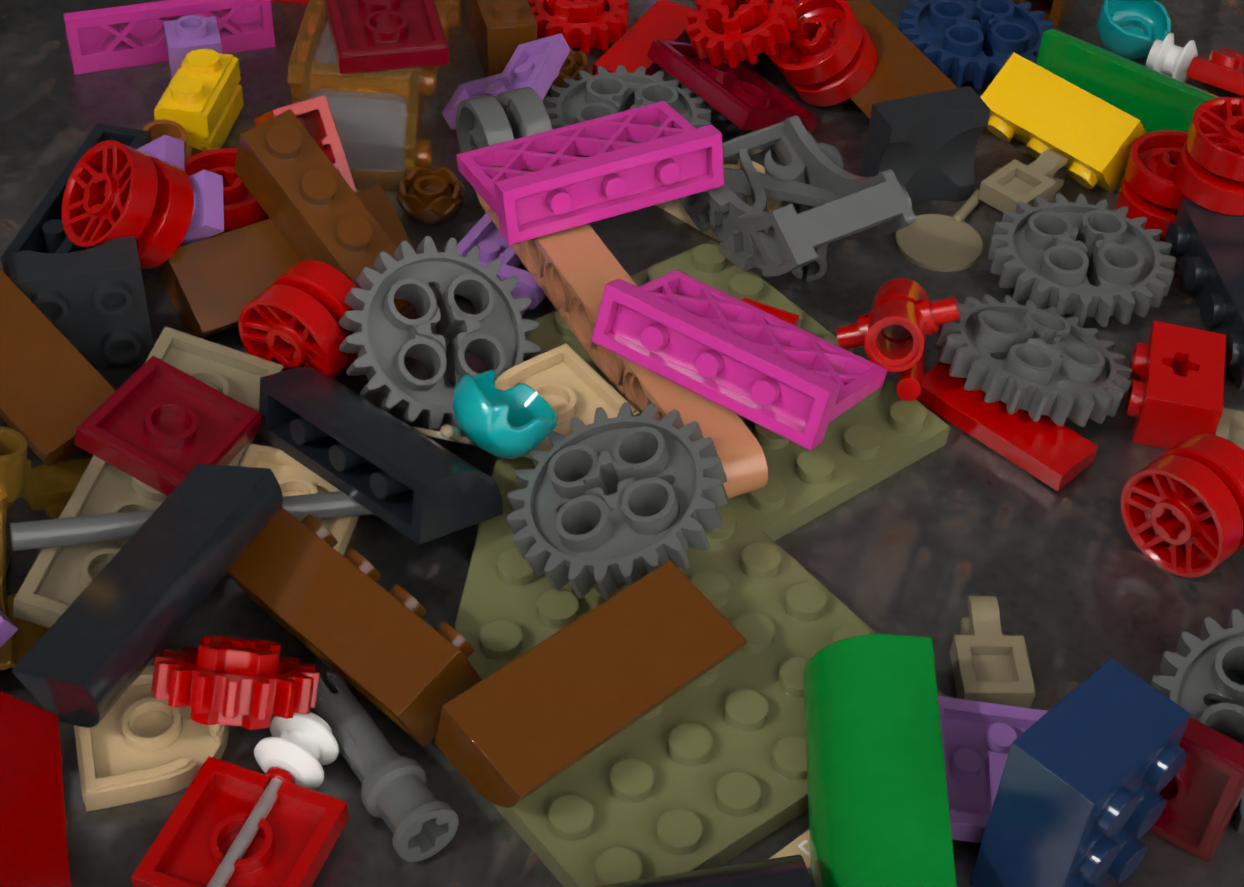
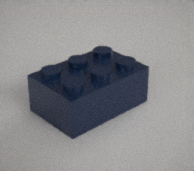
M1112 657L1012 742L969 883L974 887H1101L1111 877L1119 883L1125 881L1141 863L1148 850V846L1141 841V837L1152 828L1166 807L1167 800L1160 796L1159 793L1173 779L1185 761L1187 752L1179 747V744L1192 714Z

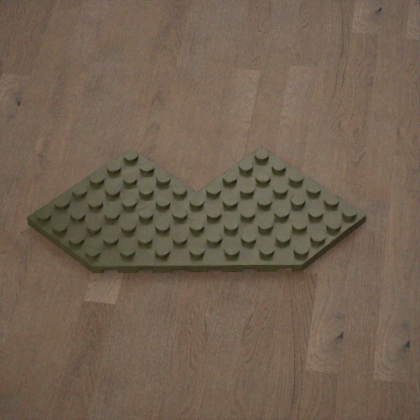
M713 239L630 276L639 287L674 270H678L739 300L745 297L799 315L798 328L839 346L837 337L754 271L751 269L745 271L724 257L719 252V244ZM557 310L534 320L539 322V327L526 340L540 346V352L536 356L567 343L607 381ZM853 349L847 350V351H849V352H851V353H854V354L860 356V355H859L858 353H856ZM887 376L881 388L829 422L823 442L812 450L737 414L762 447L768 467V481L763 488L731 498L727 505L718 507L723 522L722 527L704 529L710 544L709 549L698 550L689 547L685 553L691 567L688 570L677 568L747 640L746 644L742 649L515 806L506 808L492 803L563 887H594L722 867L809 809L803 684L804 668L818 651L834 642L849 637L877 633L775 541L946 445L950 426L916 399L913 401L902 400L896 391L897 384ZM523 456L514 459L496 458L492 479L498 485L502 495L503 514L480 522L454 629L473 647L474 652L467 660L482 680L606 601L597 584H593L583 598L576 596L570 581L558 591L553 589L547 575L537 577L527 559H523L512 538L515 534L507 521V515L514 512L508 499V493L522 489L515 476L516 471L535 469L532 459ZM626 582L617 583L613 596L628 587ZM937 688L938 696L947 697Z

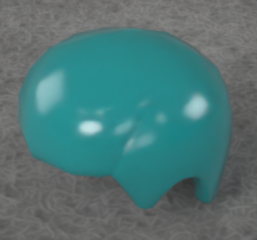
M1156 0L1103 1L1097 23V33L1102 44L1112 53L1129 60L1148 57L1154 42L1157 39L1164 41L1171 32V20L1165 6Z
M489 370L473 377L469 373L463 375L454 387L452 407L455 421L460 430L475 446L497 457L514 459L525 456L529 451L535 449L557 426L558 417L555 411L529 385L518 383L507 390H499L494 386L496 375L494 370Z

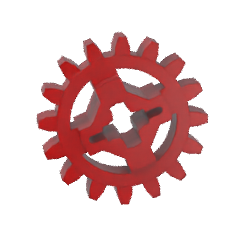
M527 0L537 22V40L562 33L571 49L580 48L585 54H589L590 48H598L603 51L608 50V41L615 43L628 30L629 11L627 0Z
M696 0L697 11L687 14L689 26L686 27V30L699 59L702 60L709 57L712 66H717L724 59H727L730 68H736L740 61L748 60L752 65L756 64L758 60L757 55L762 52L773 56L776 54L774 48L776 43H789L791 39L788 31L798 28L796 19L798 11L795 0Z
M208 635L202 636L199 649L182 646L181 651L165 649L162 655H155L151 691L154 692L153 698L168 700V706L191 707L190 719L204 725L241 726L250 730L264 729L270 727L272 715L289 719L293 718V713L309 714L310 709L315 708L320 672L315 671V666L312 664H299L300 659L279 658L281 645L272 641Z

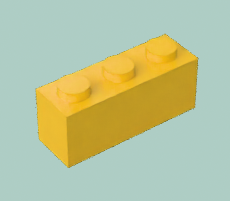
M1014 52L980 97L991 109L988 125L986 126L990 132L1006 142H1010L1014 137L1025 143L1027 152L1036 159L1048 149L1068 158L1065 165L1068 168L1066 170L1067 174L1088 189H1093L1097 184L1113 193L1125 176V168L1133 142L1146 134L1141 120Z

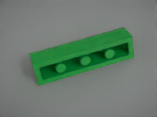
M1052 28L1043 32L1037 65L1141 120L1146 133L1161 130L1188 132L1194 112L1198 106L1210 99L1219 98L1214 94Z
M867 634L842 639L824 647L808 661L803 671L812 887H957L932 638Z

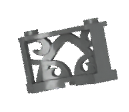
M797 115L787 118L784 122L723 142V165L739 160L740 169L724 168V186L678 198L700 232L711 229L722 241L719 243V252L724 257L745 271L754 267L762 269L763 276L766 277L779 276L810 264L818 258L814 250L815 248L855 233L868 236L887 235L908 227L916 220L912 210L911 198L907 190L899 184L893 170L888 169L872 177H861L843 170L821 151L813 136L806 130ZM773 148L782 165H778L773 161L771 150H769L764 158L765 174L756 172L749 156ZM747 197L752 198L753 205H748ZM767 198L813 206L815 208L797 214L793 204H789L768 212Z

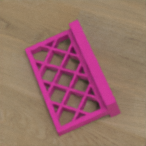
M665 101L456 155L458 170L499 218L501 236L509 245L724 186L722 133L712 124L695 128ZM656 123L662 124L661 126H651ZM575 155L590 156V157H577V156H575ZM523 169H528V170H537V171L530 172V171H522V170H523Z
M674 270L639 287L620 278L607 283L591 338L592 342L809 450L814 449L823 442L829 422L881 388L888 371L873 362L678 270Z

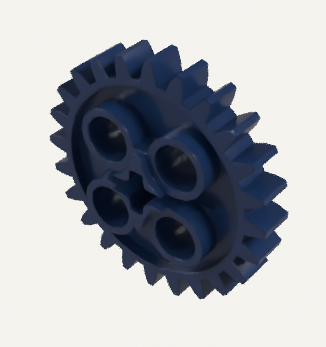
M910 0L908 1L907 9H902L898 29L947 77L955 78L956 86L961 87L966 81L973 82L977 90H981L984 83H991L1013 52L1036 64L1043 32L1052 29L1054 23L1053 21L1044 20V11L1030 12L1032 5L1030 2L1016 4L1014 0H919V2Z

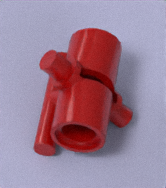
M898 278L884 283L878 289L871 313L858 316L857 323L836 328V336L841 348L849 350L864 346L871 362L887 369L889 372H899L896 386L897 394L902 400L913 401L920 396L927 349L925 343L926 335L937 333L939 325L961 320L955 296L932 302L924 288L917 282L906 278Z

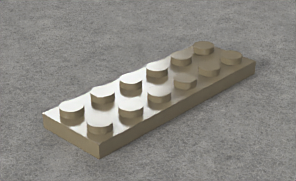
M166 326L146 360L147 362L152 356H155L258 413L260 377L282 372L284 367L283 365ZM255 436L228 464L229 466L240 465L249 444H252ZM93 456L59 518L157 509L168 496L100 458ZM130 539L42 548L14 598L13 617L50 628Z

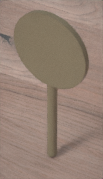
M1000 167L995 168V169L991 172L990 175H992L993 173H995L996 171H998V170L1001 169V168H1000ZM980 186L953 217L942 214L915 216L916 220L914 223L896 231L895 245L899 253L912 264L931 271L955 272L973 266L982 255L983 240L976 229L964 222V220L981 201L978 199Z
M448 424L443 425L440 431L410 426L426 437L475 446L468 438L463 436L459 428Z

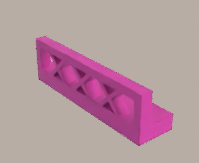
M164 0L64 13L65 32L74 74L169 62L163 21L177 20L189 14L201 17H216L223 54L276 47L271 0Z

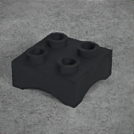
M970 86L873 103L861 177H872L888 169L893 170L899 184L907 190L912 204L931 200L952 202L968 200L973 194L975 187L974 157L977 142L982 131L988 125L991 109Z
M135 236L111 239L102 245L69 253H40L31 250L7 253L9 278L96 370L146 362L154 344Z

